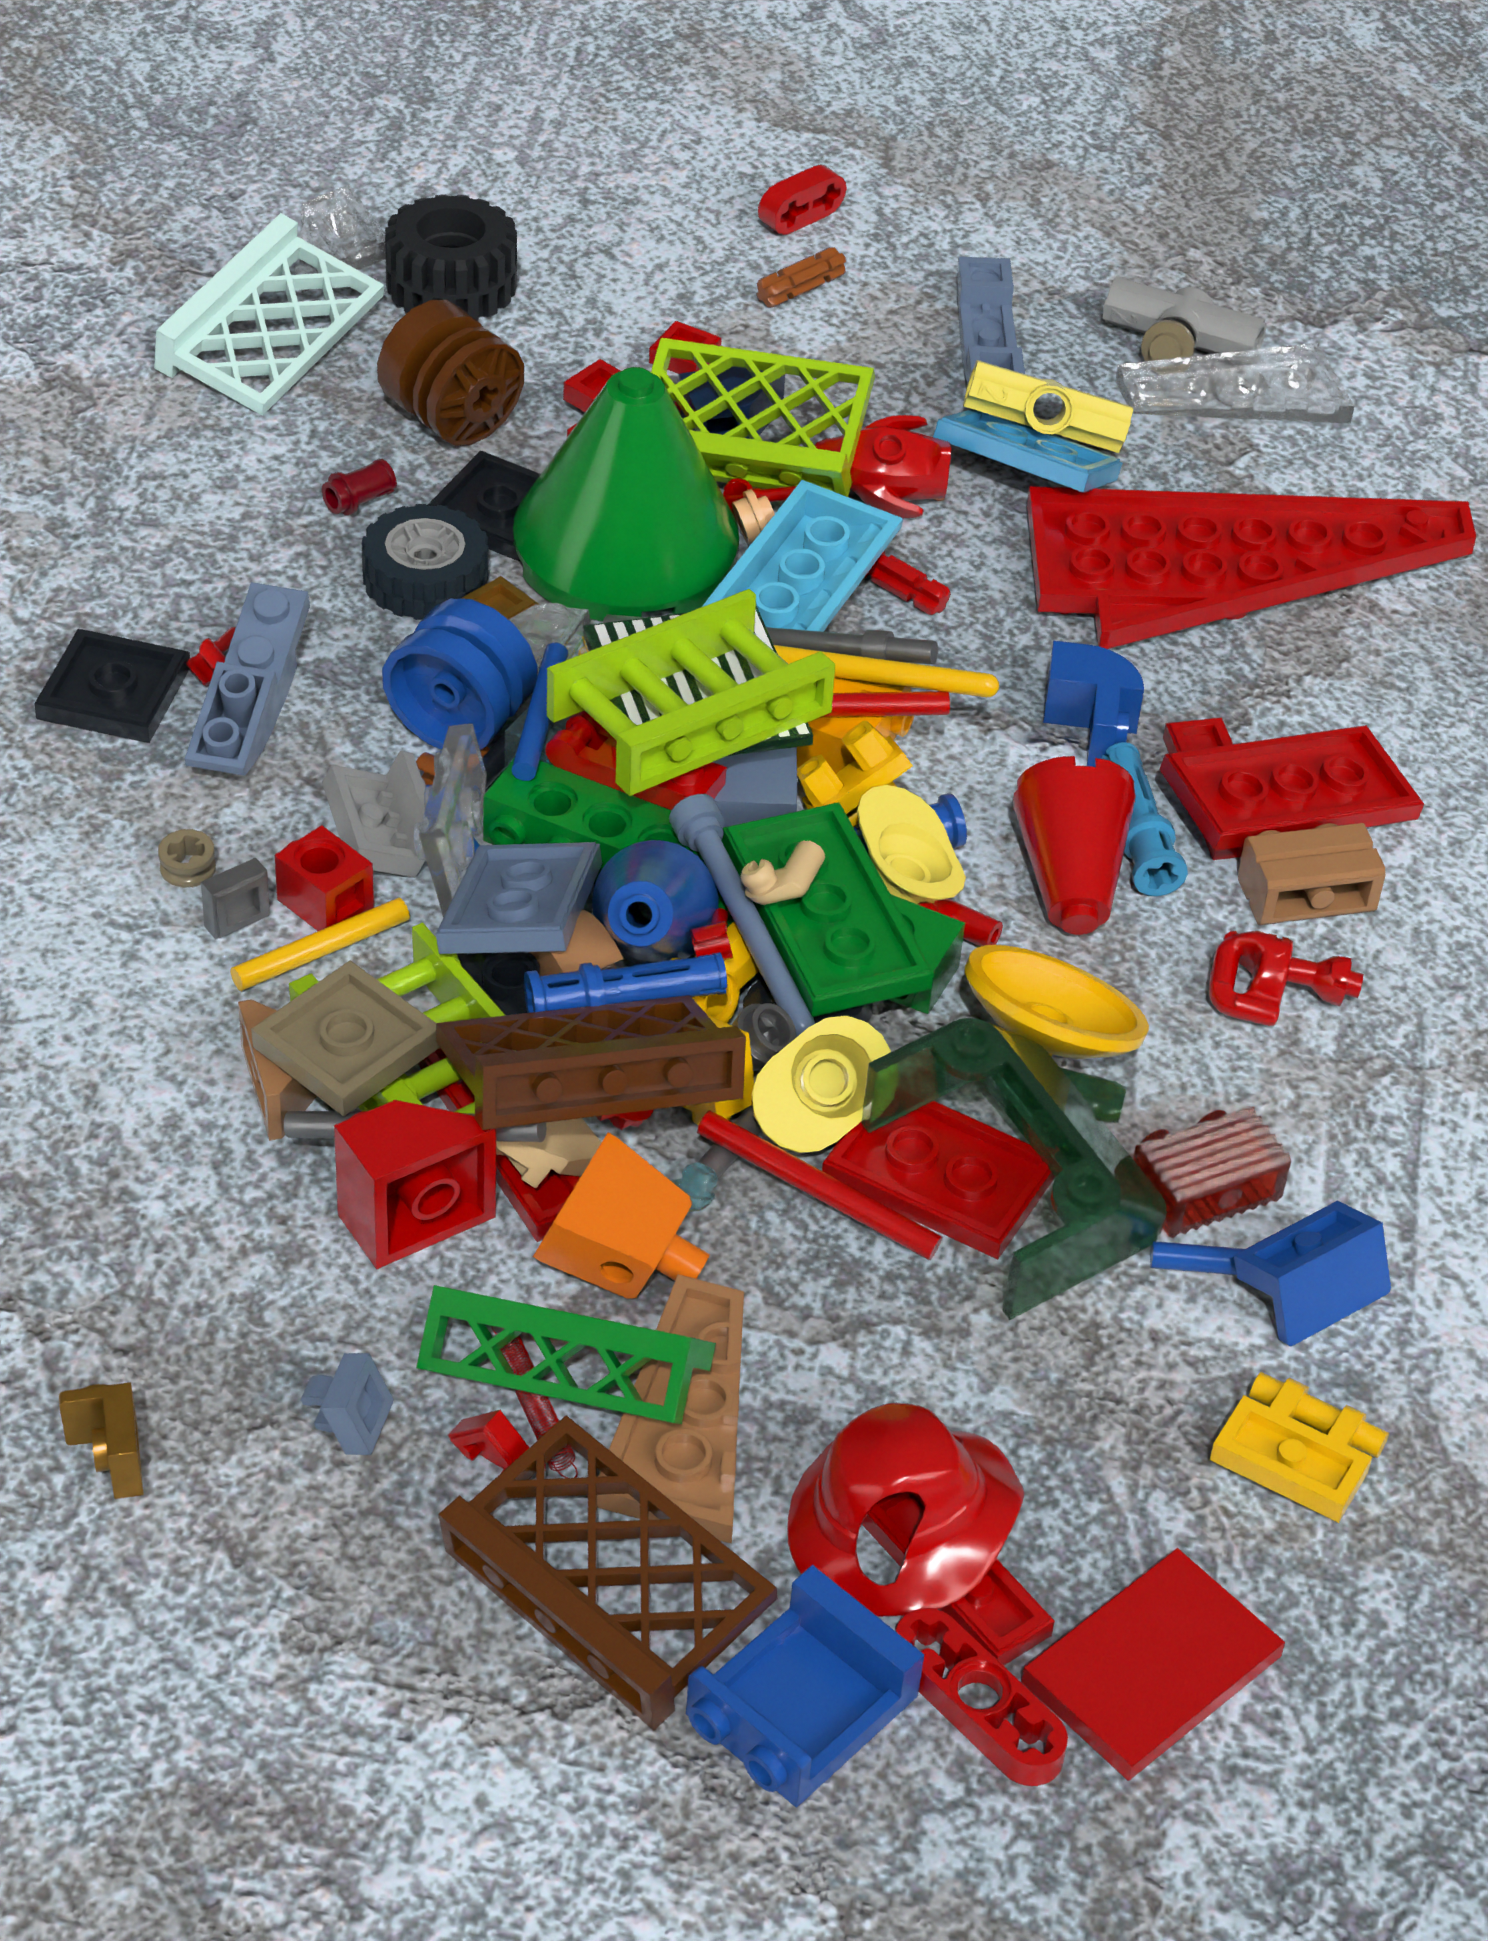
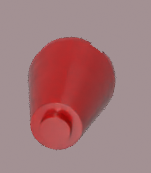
M1062 756L1039 762L1026 769L1017 780V790L1014 792L1013 807L1050 922L1069 934L1083 935L1095 931L1110 917L1136 795L1132 776L1120 765L1109 760L1095 758L1096 767L1076 766L1075 756Z

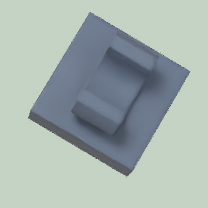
M344 1353L334 1377L328 1375L312 1376L301 1397L303 1405L321 1406L314 1422L316 1429L334 1432L346 1455L372 1454L394 1401L369 1353Z

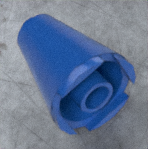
M661 840L638 842L616 853L602 868L596 880L592 898L593 915L611 935L622 957L636 964L668 961L672 958L686 959L693 955L695 952L690 929L711 924L713 914L719 905V896L715 882L700 857L678 843ZM638 901L646 903L651 908V920H648L641 914L638 908Z

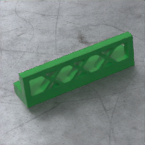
M434 1285L416 1368L682 1424L693 1368L711 1371L716 1343ZM449 1317L468 1321L482 1345L460 1362L440 1359ZM486 1325L504 1328V1330L492 1337ZM524 1332L532 1335L545 1360L521 1376L513 1373L500 1349ZM549 1338L569 1343L556 1351ZM586 1346L596 1347L611 1373L588 1389L578 1388L564 1362ZM613 1351L634 1356L621 1365ZM489 1357L496 1370L478 1367L477 1365ZM652 1359L672 1363L664 1406L644 1402L628 1377ZM553 1371L560 1384L540 1379ZM618 1384L625 1397L606 1394L605 1392Z

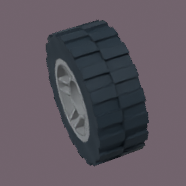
M415 504L412 507L402 506L395 508V511L388 514L385 512L378 517L374 524L371 523L367 527L366 536L362 538L363 585H366L367 595L370 599L373 598L376 601V605L383 610L388 609L394 615L400 617L408 616L413 617L415 620H422L434 606L450 598L460 599L487 584L489 545L486 532L480 529V524L475 519L468 518L466 513L460 510L448 509V506L443 505L426 506V504Z

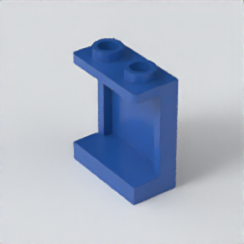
M812 1565L792 1582L790 1608L715 1674L709 1672L705 1667L699 1666L689 1675L686 1715L693 1728L703 1739L714 1745L720 1743L743 1762L750 1777L761 1788L769 1792L777 1791L797 1808L918 1697L924 1654Z

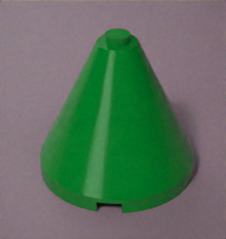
M640 367L624 369L609 378L521 501L516 511L513 526L514 545L523 564V577L538 594L554 605L576 615L598 621H603L607 614L642 617V612L673 607L672 615L674 616L683 615L701 608L737 563L738 525L727 501L663 381L655 374Z

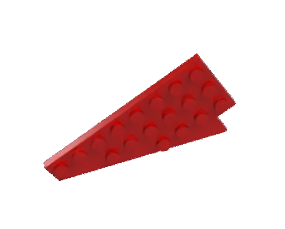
M1029 486L1027 499L1038 612L1095 614L1098 646L1106 649L1225 618L1241 619L1251 611L1470 555L1473 553L1477 537L1468 501L1092 489L1083 493L1072 488Z

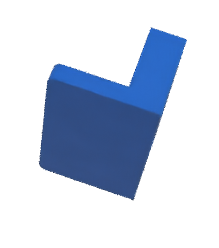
M1338 1200L1234 1255L1237 1279L1273 1298L1278 1338L1289 1346L1296 1345L1386 1296L1391 1290L1383 1222Z

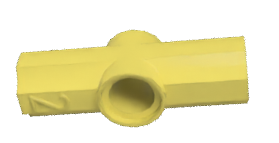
M976 360L971 372L963 401L964 407L1033 427V429L1042 434H1057L1117 453L1120 452L1125 442L1133 412L1132 406L1065 387L1052 379H1039ZM1054 393L1062 399V409L1059 414L1049 420L1036 417L1033 412L1036 400L1043 394Z

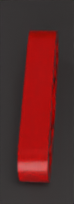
M932 1608L916 1609L906 1614L897 1625L896 1632L913 1646L915 1640H918L925 1646L931 1645L935 1641L941 1644L939 1655L931 1648L921 1651L924 1654L919 1693L1010 1780L1025 1786H1040L1055 1779L1062 1769L1068 1743V1734L1063 1722L950 1615ZM946 1667L950 1671V1673L946 1679H943L944 1669ZM981 1683L991 1687L998 1694L1000 1701L991 1708L976 1709L965 1704L961 1700L958 1691L965 1685ZM1012 1713H1015L1014 1724L1012 1725L1008 1719ZM1019 1739H1022L1029 1745L1036 1743L1038 1740L1046 1744L1044 1754L1035 1748L1028 1749L1023 1753L1018 1749Z

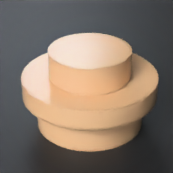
M752 489L744 491L742 499L732 502L737 524L744 540L749 545L774 516L773 508L766 495L757 499Z

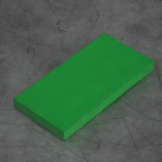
M840 802L723 828L722 843L739 876L743 868L753 860L758 866L761 859H765L772 863L774 870L784 868L796 845L801 841L814 842L825 853L823 864L808 891L802 897L766 905L753 901L812 1017L932 989L934 972Z

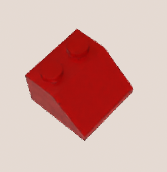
M393 1100L372 1110L359 1112L348 1120L334 1125L338 1216L376 1270L496 1217V1128L482 1130L475 1120V1116Z

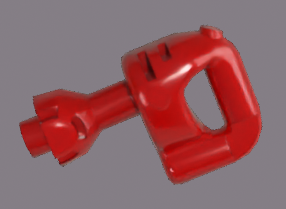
M1231 931L1223 937L1224 941L1218 945L1215 951L1209 981V998L1213 1006L1220 1013L1249 1022L1274 1026L1278 1021L1281 1000L1287 981L1309 986L1323 1001L1341 1006L1345 995L1358 998L1364 974L1351 971L1352 958L1332 956L1316 963L1292 957L1293 941L1289 938L1282 936L1280 939L1277 938V935L1261 931L1243 933ZM1239 964L1245 967L1253 976L1249 988L1243 994L1234 991Z

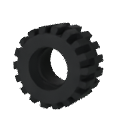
M435 195L433 198L423 197L414 200V204H405L398 209V214L391 215L388 220V227H385L386 288L388 294H391V300L397 306L404 307V312L406 313L429 300H448L477 321H479V317H490L497 314L498 308H505L511 302V297L515 296L517 290V230H515L513 219L505 216L506 211L499 206H490L489 201L480 198L472 199L466 195Z

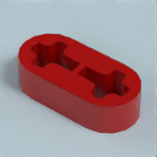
M821 164L813 166L771 186L759 202L758 216L763 223L782 235L790 234L835 212L845 198L847 190L846 181L827 166Z

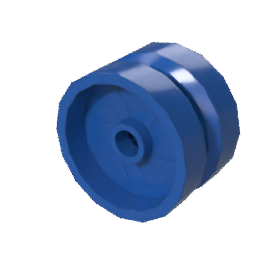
M450 598L434 606L419 622L414 633L406 636L390 653L382 668L383 689L392 710L407 729L431 746L448 753L466 754L485 748L501 731L507 719L514 716L529 699L536 683L538 665L530 644L517 627L494 608L472 599Z

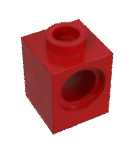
M323 825L299 840L290 842L283 850L274 855L277 900L315 930L320 931L374 908L373 863Z

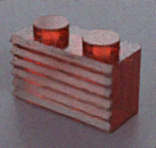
M1254 1106L1227 1113L1224 1110H1216L1205 1115L1196 1125L1173 1133L1169 1130L1161 1129L1147 1135L1140 1144L1135 1146L1129 1181L1168 1236L1175 1238L1180 1232L1186 1234L1191 1228L1198 1230L1203 1224L1209 1226L1214 1220L1220 1222L1226 1216L1232 1218L1237 1212L1243 1214L1248 1208L1254 1210L1260 1204L1266 1206L1271 1200L1277 1202L1284 1194L1291 1158L1289 1152H1284L1282 1143H1277L1275 1134H1270L1269 1126L1263 1124L1262 1117L1256 1114Z

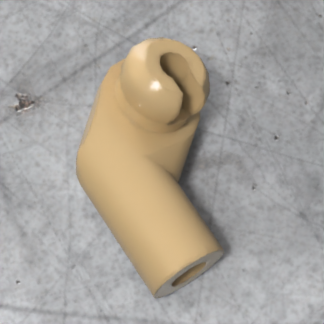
M801 841L796 845L784 868L774 870L772 863L765 859H761L759 866L753 860L743 868L740 875L741 882L746 887L745 895L751 901L761 905L802 897L808 891L825 860L823 849L814 842Z

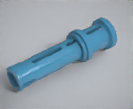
M1116 743L1106 749V753L1109 756L1102 755L1101 759L1120 765L1130 773L1134 780L1136 800L1124 850L1127 857L1131 858L1134 863L1132 870L1134 885L1139 892L1147 896L1167 895L1177 890L1185 882L1188 875L1186 862L1181 854L1175 852L1173 845L1176 837L1173 825L1158 812L1155 798L1142 766L1139 750L1131 743Z

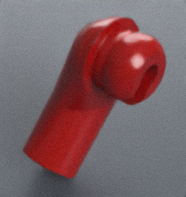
M942 899L936 900L934 903L920 902L917 904L965 922L963 939L976 945H996L1001 936L1003 928L1001 921L954 900Z

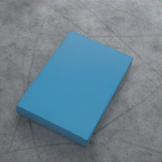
M974 409L938 419L933 436L934 438L949 441L952 445L1083 493L1117 481L1123 462H1120V459L1055 435L1042 434L1033 429V427Z

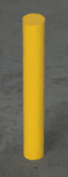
M398 897L231 967L232 980L237 989L243 991L390 929L410 919L407 905L403 899Z

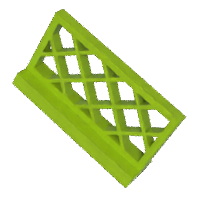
M667 338L660 339L651 373L663 381L672 400L677 402L687 416L683 420L715 481L727 483L731 479L740 478L748 481L752 487L768 489L797 486L801 480H805L848 497L852 484L850 470L875 380L874 368ZM671 357L693 360L700 369L677 384H674L667 375ZM733 366L746 368L753 378L729 392L726 391L716 377ZM785 374L800 376L806 386L782 400L770 385L771 382ZM709 381L720 397L694 412L683 395ZM838 382L858 384L855 396L836 408L823 392ZM762 389L773 405L754 417L747 419L736 403ZM815 396L827 413L801 428L790 411ZM726 409L730 410L740 424L723 435L709 433L703 425L704 422ZM850 415L849 420H848V424H847V423L844 421V418H846L847 416ZM782 416L793 431L792 434L777 443L763 441L756 432ZM835 424L844 435L840 452L817 449L810 438Z

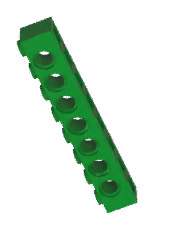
M513 759L483 796V841L492 845L600 843L602 865L596 880L602 868L616 853L627 846L642 841L661 840L678 843L698 855L703 861L699 852L691 850L690 847L684 846L678 840L669 822L671 810L640 798L629 796L627 793L543 761H539L536 776L532 780L522 781L512 774ZM717 888L719 896L718 908H723L728 912V927L734 920ZM891 895L934 972L932 989L889 1000L929 1014L959 968L965 922Z

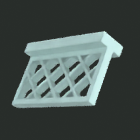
M280 213L156 330L154 369L170 378H173L182 370L263 416L383 297L385 285L297 237L298 222ZM299 258L317 268L318 273L291 275L289 267ZM351 287L362 294L358 298L335 299L332 288ZM323 289L325 300L298 302L295 290ZM286 291L287 303L260 304L259 296L263 292ZM330 316L332 324L328 328L305 329L302 317ZM293 318L295 330L267 331L265 319ZM255 320L258 332L229 333L228 325L233 321ZM300 346L301 354L298 357L274 359L272 347ZM262 347L265 360L236 361L234 349ZM224 350L227 362L206 363L196 356L201 351ZM269 375L271 384L262 393H259L243 384L240 377Z

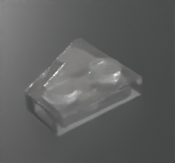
M349 184L302 203L300 219L303 228L299 232V238L357 270L369 268L373 264L385 260V233ZM301 259L299 266H295V275L318 273L317 268ZM311 289L300 290V291L303 293V292H306V291L311 290Z

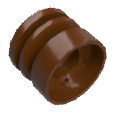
M429 300L412 308L394 325L383 342L377 361V378L385 395L407 412L417 416L421 423L431 428L440 438L455 446L472 445L489 437L498 429L518 403L524 385V363L516 349L502 341L496 334L484 328L480 322L448 300Z

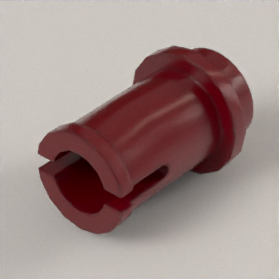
M377 459L373 463L347 474L334 472L328 477V482L322 485L323 500L332 513H343L345 516L352 515L358 510L359 505L382 495L393 493L395 491L394 488L397 486L396 476L390 464L384 459Z

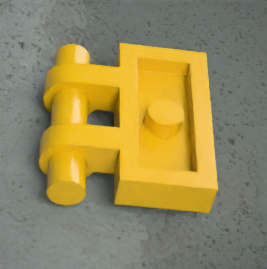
M1260 1372L1252 1385L1249 1397L1243 1395L1214 1441L1210 1460L1339 1523L1368 1474L1372 1456L1376 1458L1380 1456L1389 1437V1432L1366 1422V1414L1346 1405L1341 1410L1309 1395L1308 1386L1290 1377L1284 1383Z

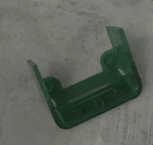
M963 1018L953 1021L868 1063L861 1124L870 1133L972 1081L980 1080L1036 1153L1049 1166L1050 1171L1056 1177L1051 1192V1203L1054 1211L1065 1225L1013 1252L1002 1308L1008 1319L1012 1320L1151 1246L1152 1241H1157L1162 1233L1166 1217V1203L1160 1192L1041 1045L986 1021L975 1018Z

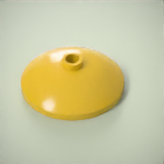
M985 945L975 948L970 953L966 962L965 975L975 997L1000 1027L1017 1038V1043L1020 1047L1034 1055L1048 1058L1054 1054L1072 1059L1120 1056L1138 1049L1143 1044L1149 1031V1024L1145 1015L1129 998L1096 976L1062 960L1013 946Z

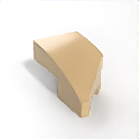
M582 1118L546 1122V1136L543 1142L496 1141V1154L506 1155L522 1175L521 1179L534 1188L538 1187L551 1169L559 1174L582 1176L602 1143Z

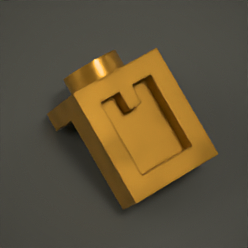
M131 1382L114 1385L94 1384L82 1389L60 1392L59 1406L66 1444L71 1446L92 1443L96 1472L110 1470L114 1499L144 1495L138 1425Z

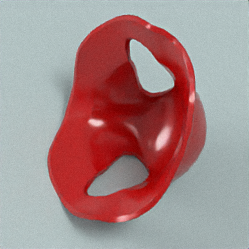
M896 1402L883 1404L869 1409L849 1422L837 1433L834 1441L822 1451L803 1473L791 1498L787 1525L788 1545L795 1565L801 1574L814 1565L876 1616H902L921 1608L939 1609L967 1595L987 1575L1015 1524L1025 1492L1009 1460L999 1447L987 1438L966 1431H949L947 1426L933 1411L920 1405ZM902 1492L918 1494L925 1504V1509L905 1551L902 1568L895 1582L880 1585L866 1576L859 1565L857 1557L859 1529L867 1514L871 1512L872 1508L881 1499Z

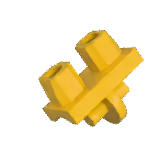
M867 720L852 728L842 738V742L855 759L835 774L822 754L812 757L797 768V778L806 795L801 799L806 807L811 809L840 802L853 827L859 824L857 808L862 795L872 787L883 785L897 787L893 780L913 767L892 737L889 735L885 738Z

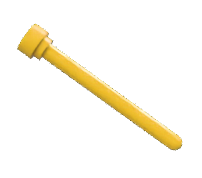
M771 644L773 651L788 664L820 652ZM734 650L744 676H747L749 671L752 672L748 661L737 650ZM821 651L835 663L834 677L985 698L994 696L999 690L998 679L989 673ZM725 654L717 657L721 669L728 675H733Z

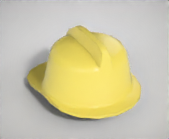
M890 785L872 787L862 795L857 808L859 826L869 849L868 855L891 895L915 904L920 902L934 903L936 900L953 898L963 890L966 876L955 855L945 827L934 809L921 797L912 792Z
M849 1016L828 1017L808 1027L774 1055L756 1076L751 1097L754 1117L763 1133L779 1147L797 1153L819 1152L840 1140L872 1113L889 1093L894 1077L893 1056L883 1035L867 1022Z

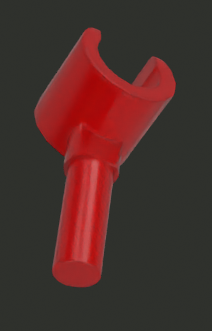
M734 478L725 485L723 496L734 515L732 502L742 499L744 491L752 489L757 499L766 495L769 502L786 501L797 486L752 489V485L748 481Z
M236 627L229 628L216 641H212L210 638L205 639L199 646V653L186 662V665L204 686H209L216 663H224L226 658L224 653L229 649Z
M718 908L715 910L711 924L690 929L696 957L720 952L724 961L733 958L727 936L728 912L725 909Z

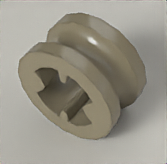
M181 829L171 832L162 839L158 846L160 873L164 880L171 885L182 888L196 887L201 885L202 881L213 877L216 872L214 844L211 838L201 831ZM186 855H193L189 859V863H181Z

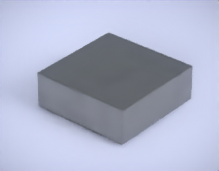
M256 857L201 882L204 927L215 940L270 915L268 872Z

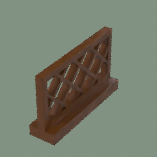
M690 995L436 1023V1042L475 1096V1120L482 1130L743 1099L746 1036L737 1026L718 1028Z
M567 1415L470 1502H467L459 1495L438 1514L445 1551L654 1731L675 1711L674 1698L688 1685L689 1675L699 1666L706 1668L778 1599L776 1586ZM567 1444L588 1460V1477L546 1479V1463ZM597 1468L606 1476L597 1477ZM536 1473V1479L528 1480ZM629 1494L640 1503V1520L597 1522V1495ZM588 1495V1522L545 1524L546 1497ZM536 1497V1525L504 1526L491 1515L506 1499ZM649 1511L658 1519L649 1520ZM640 1538V1566L597 1568V1540ZM649 1538H683L693 1547V1564L649 1566ZM588 1541V1568L556 1570L545 1561V1542ZM525 1543H535V1551ZM702 1555L712 1563L702 1564ZM735 1581L749 1595L735 1609L703 1611L702 1582ZM693 1582L694 1611L650 1613V1584ZM641 1584V1613L608 1614L597 1605V1586ZM577 1587H588V1596ZM714 1628L703 1638V1629ZM694 1629L695 1647L673 1668L650 1650V1631ZM641 1631V1641L630 1632Z

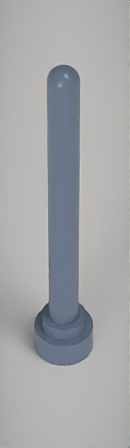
M696 794L689 796L674 806L669 815V822L680 843L700 853L777 1006L784 1009L791 1017L797 1037L808 1027L814 1025L815 1021L753 901L745 895L746 887L742 884L740 876L721 841L724 835V817L714 798L710 795Z

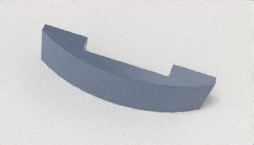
M958 257L959 331L962 361L967 382H969L976 360L1025 374L1022 347H1017L1012 311L1014 284L1010 258Z

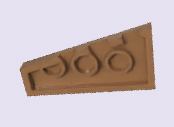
M678 1274L656 1330L716 1343L711 1371L693 1368L682 1424L623 1412L609 1450L718 1540L732 1544L744 1291ZM652 1359L641 1367L634 1387L644 1402L664 1406L672 1363ZM600 1471L598 1477L606 1476L603 1472ZM629 1494L597 1495V1508L640 1519V1503ZM649 1511V1520H657L658 1518Z

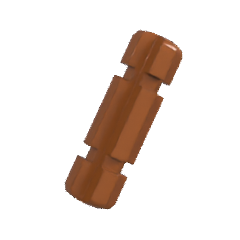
M835 247L826 248L815 255L780 269L777 273H771L760 278L757 282V298L759 301H763L769 308L778 306L786 302L788 298L793 299L823 285L825 280L830 282L841 277L846 271L844 265L846 258L843 253L839 254Z

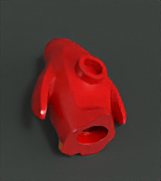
M895 415L876 420L861 429L850 470L852 479L850 490L856 493L865 504L898 517L916 518L922 516L924 510L915 504L907 502V500L934 499L943 501L945 499L951 460L950 442L912 432L911 430L927 425V420L921 416ZM844 435L823 439L816 442L815 447L817 449L840 452Z

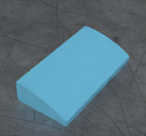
M801 480L703 606L750 589L756 594L755 610L763 627L824 632L901 529L903 518Z

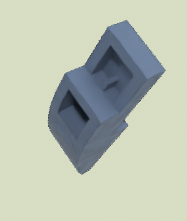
M251 582L224 663H216L185 756L186 766L245 776L255 764L274 729L297 669L295 651L310 608L308 591Z

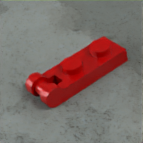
M586 711L572 715L566 722V730L558 731L546 744L545 751L549 761L558 768L626 793L615 783L617 741ZM711 762L632 796L672 810L681 800L696 794H707L715 799L725 785L727 767Z

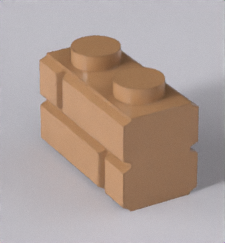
M1328 823L1320 825L1315 829L1282 833L1269 830L1257 836H1248L1244 841L1238 870V881L1246 899H1250V908L1258 925L1375 911L1378 908L1386 876L1383 861L1377 849L1373 848V841L1364 823L1341 826Z

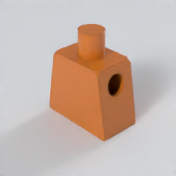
M608 1132L533 1257L542 1263L624 1298L631 1299L638 1296L655 1269L674 1281L678 1274L697 1279L710 1254L676 1234L692 1206L690 1196L619 1138Z

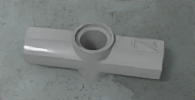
M1116 277L1110 286L1104 303L1102 319H1105V323L1143 334L1159 321L1174 320L1183 324L1191 332L1195 342V349L1252 366L1259 356L1267 327L1265 319L1214 305L1212 299L1198 288L1185 287L1172 293L1120 277Z

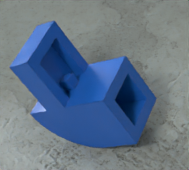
M1053 640L1043 723L1090 728L1087 766L1096 767L1095 758L1101 759L1102 755L1109 756L1106 753L1108 747L1116 743L1126 742L1128 733L1137 734L1144 694L1143 679L1136 667L1116 652L1094 645Z

